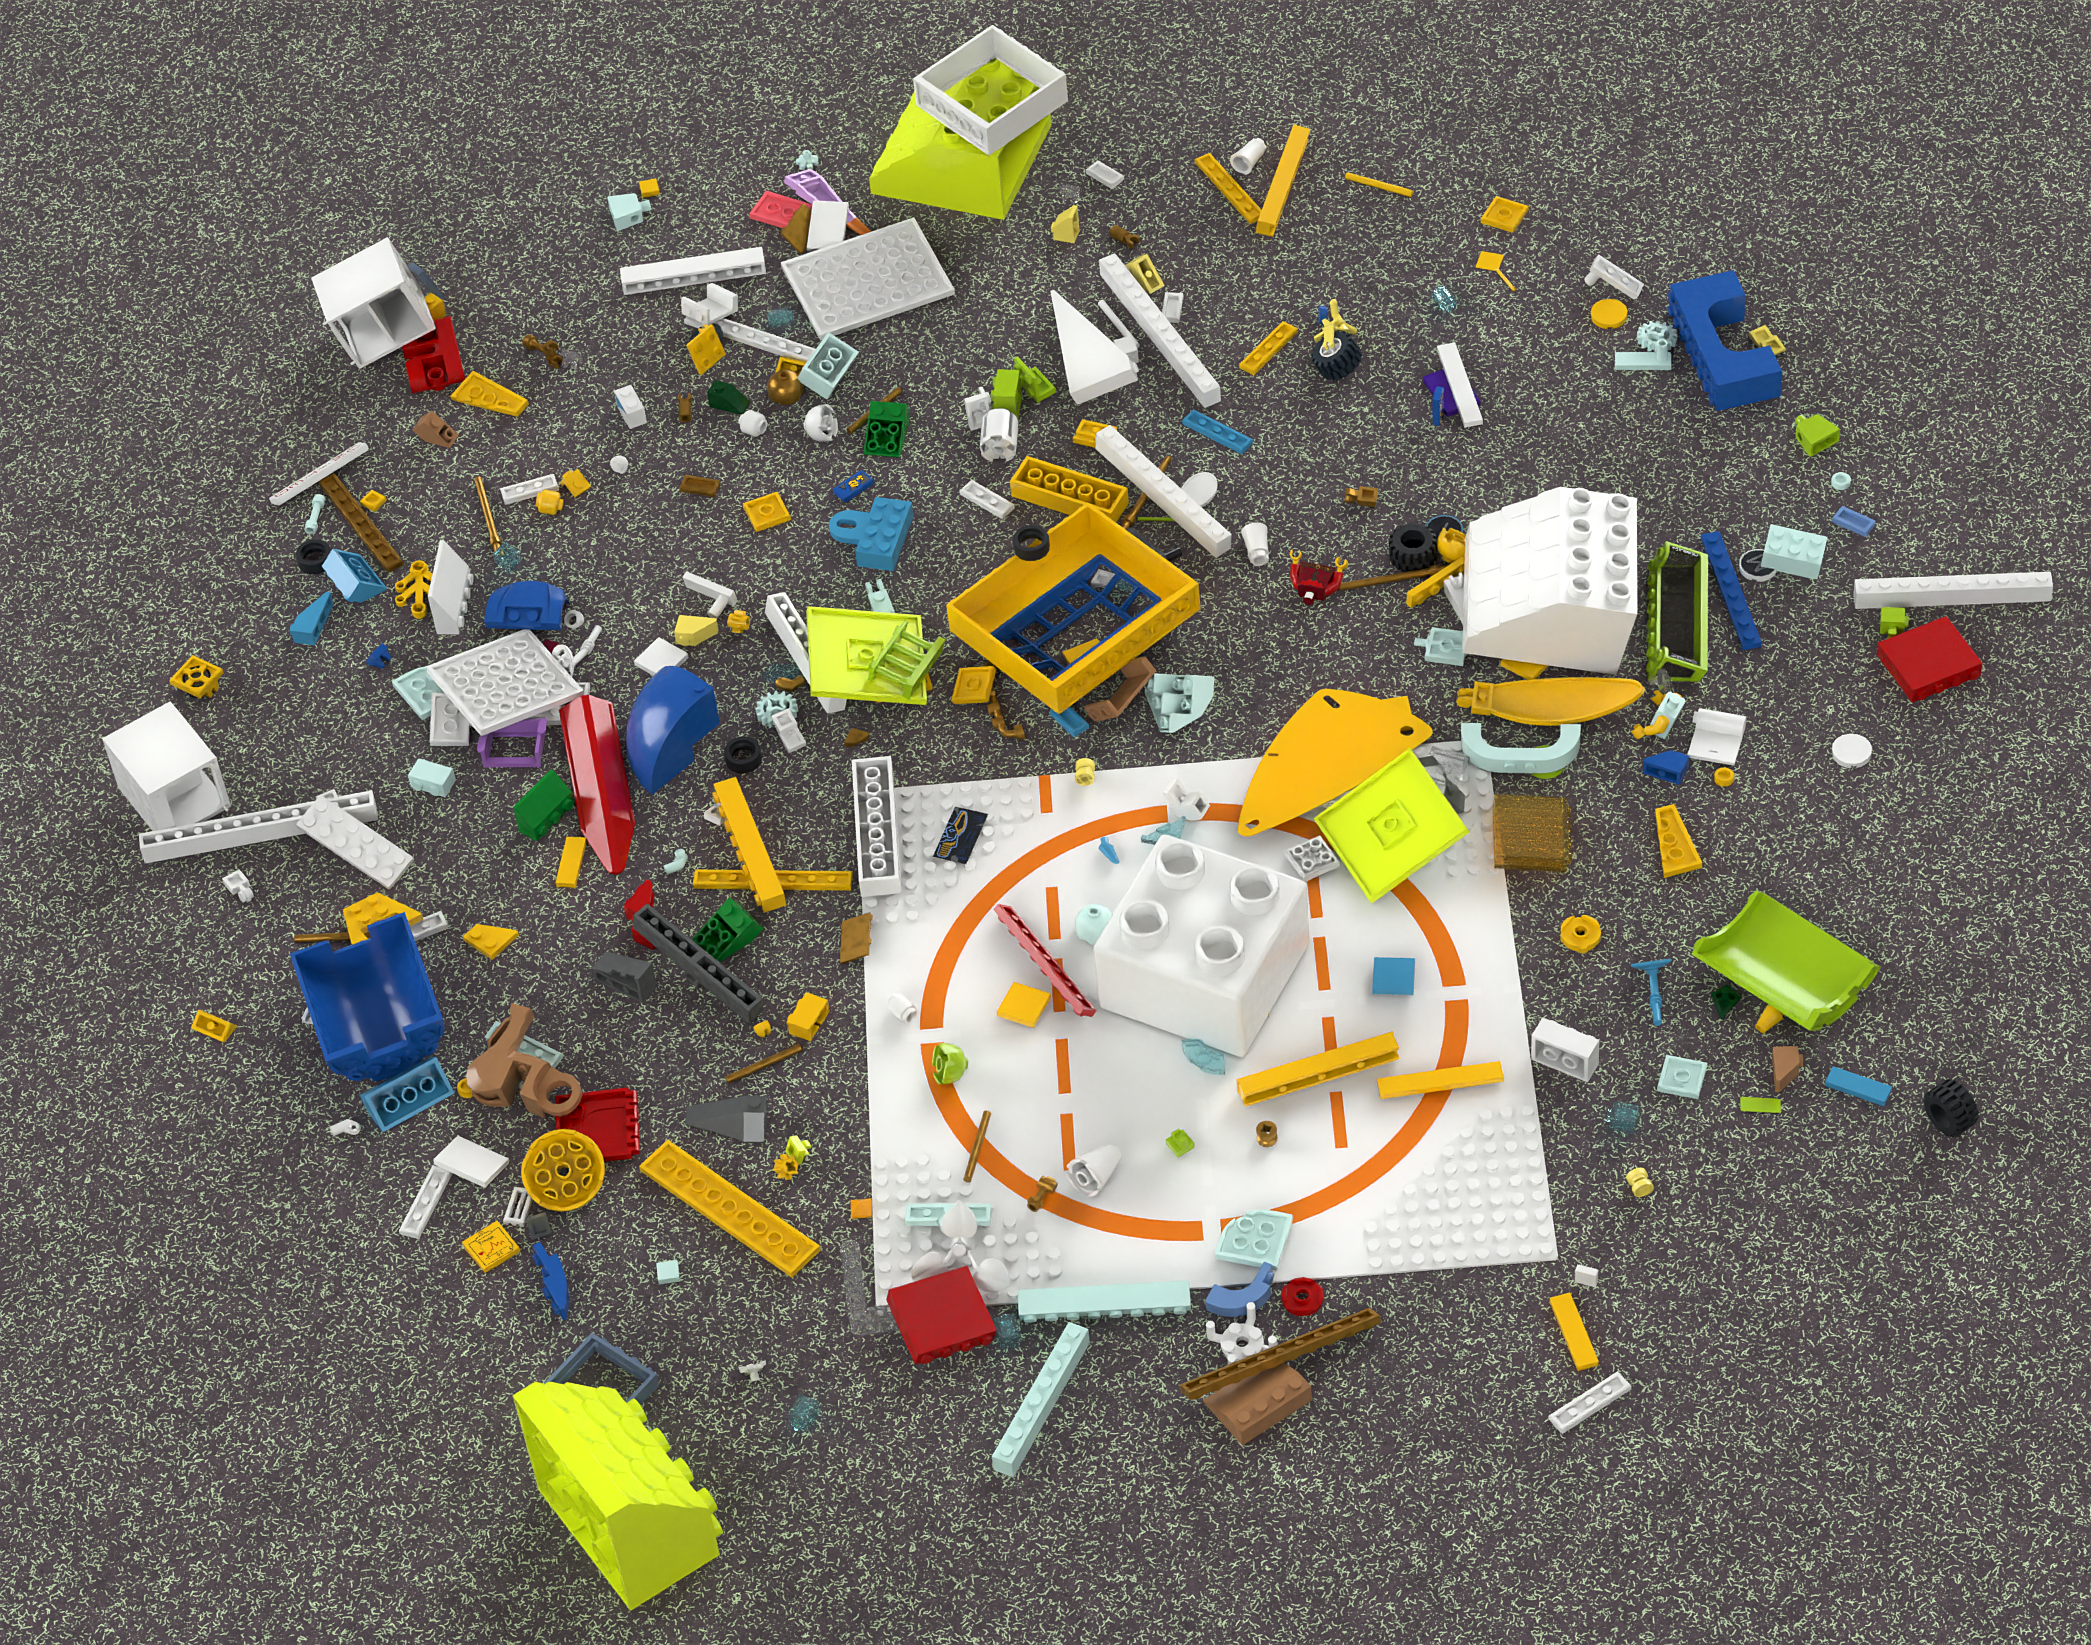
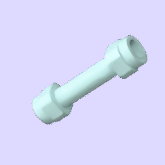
M316 494L312 500V513L310 519L305 524V532L307 534H315L317 531L318 515L320 509L325 504V497L323 495Z

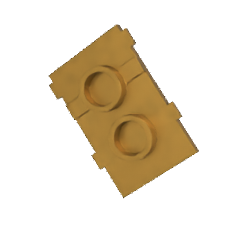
M804 203L798 210L794 211V216L786 227L781 229V235L800 254L804 253L807 247L812 212Z
M870 912L842 921L841 964L869 955V948L872 942L870 929L871 921L873 920V915Z

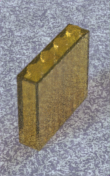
M1494 794L1492 805L1494 868L1567 872L1568 864L1572 863V852L1568 850L1571 849V837H1568V833L1571 830V821H1567V818L1570 817V806H1567L1566 798Z

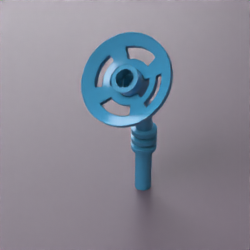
M1672 959L1631 964V967L1646 970V974H1649L1651 991L1649 1002L1655 1026L1662 1024L1660 1009L1662 1007V996L1659 994L1658 968L1669 964Z

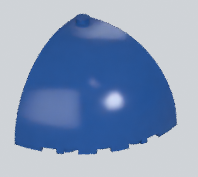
M665 666L649 679L638 694L627 722L626 752L632 772H634L640 784L651 794H654L695 761L692 746L720 724L713 687L683 668Z

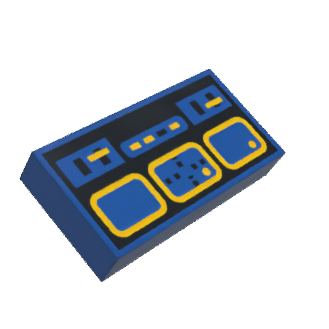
M1437 386L1432 399L1433 425L1440 426L1444 414V389Z

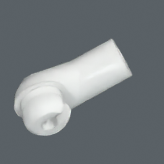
M349 1119L330 1126L333 1136L342 1132L355 1135L361 1129L359 1123Z

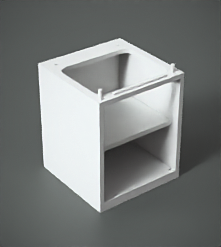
M388 237L311 278L326 318V322L323 325L329 324L345 351L354 360L350 364L356 363L359 369L436 329L419 283ZM337 320L342 326L349 345L334 325V321Z
M171 701L102 738L118 788L152 831L204 822L224 810L227 812L228 808L231 807L216 756ZM210 767L215 785L203 772V768Z

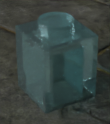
M505 541L493 554L495 563L508 573H511L522 560L519 551Z
M1614 1101L1613 1107L1608 1109L1606 1121H1609V1130L1634 1134L1639 1117V1106Z
M1015 1313L1004 1314L994 1318L1000 1349L1005 1350L1021 1346V1334Z
M799 1394L787 1414L789 1425L797 1431L810 1432L820 1414L819 1401Z

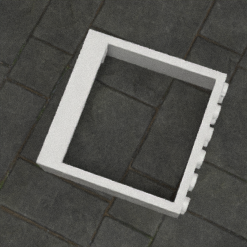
M993 25L913 78L916 106L987 155H991L1068 101L1066 74ZM996 58L1040 89L991 123H987L944 92Z

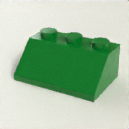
M550 769L513 806L518 831L535 841L545 836L548 829L553 824L558 823L561 816L566 811L571 810L574 804L572 791L554 770Z

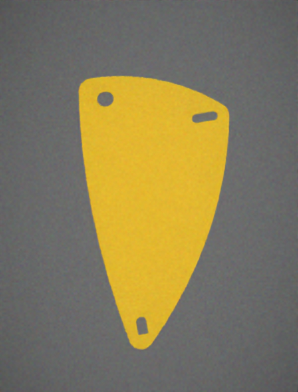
M1321 689L1317 691L1285 724L1260 761L1243 802L1238 823V833L1245 837L1253 836L1300 816L1349 791L1367 780L1409 748L1413 750L1430 738L1432 728L1408 711L1378 698L1343 690ZM1324 696H1330L1340 707L1333 708L1323 699ZM1404 726H1410L1414 732L1409 736H1405L1400 733V729ZM1268 753L1278 754V756H1268ZM1253 820L1259 821V824L1252 829L1246 826V824Z

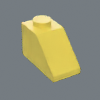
M1076 205L1059 214L1056 221L1052 223L1051 232L1053 233L1054 240L1075 243L1080 232L1078 207Z
M1148 254L1139 256L1125 265L1148 294H1152L1165 286Z
M679 615L674 631L676 644L696 646L716 635L719 631L717 619Z

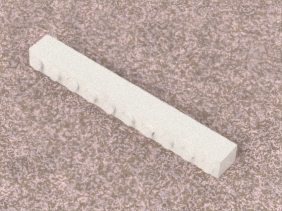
M1111 425L1096 433L1095 449L1215 558L1231 549V533Z
M2051 572L1855 579L1854 602L1855 609L2051 601L2053 583Z

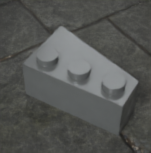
M606 951L592 967L594 980L641 1003H644L657 988L651 962Z

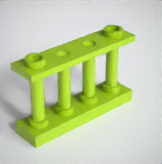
M904 620L901 626H896L893 637L875 661H871L868 667L870 672L868 680L872 681L878 673L901 684L904 688L902 696L910 699L942 654L946 639L939 636L935 642L929 643L906 632L908 621ZM903 638L926 649L927 654H920L899 644V642ZM893 650H896L919 661V665L912 666L890 654ZM886 661L911 673L910 678H904L882 666Z

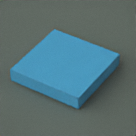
M1374 957L1372 994L1414 995L1415 958Z

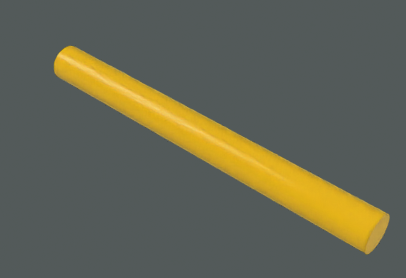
M1349 172L1345 175L1347 180L1412 197L1414 193L1410 189Z

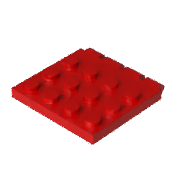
M629 1087L583 1092L581 1101L576 1109L567 1115L556 1116V1130L570 1129L588 1136L600 1149L604 1162L633 1159V1155L640 1154L638 1092L636 1090L629 1091ZM571 1094L556 1095L555 1104L566 1102Z

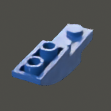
M541 1242L533 1245L535 1254L532 1255L536 1266L541 1265L542 1267L541 1273L544 1283L542 1292L546 1300L551 1299V1307L554 1314H559L562 1320H565L569 1311V1290L562 1263L557 1253L548 1256Z

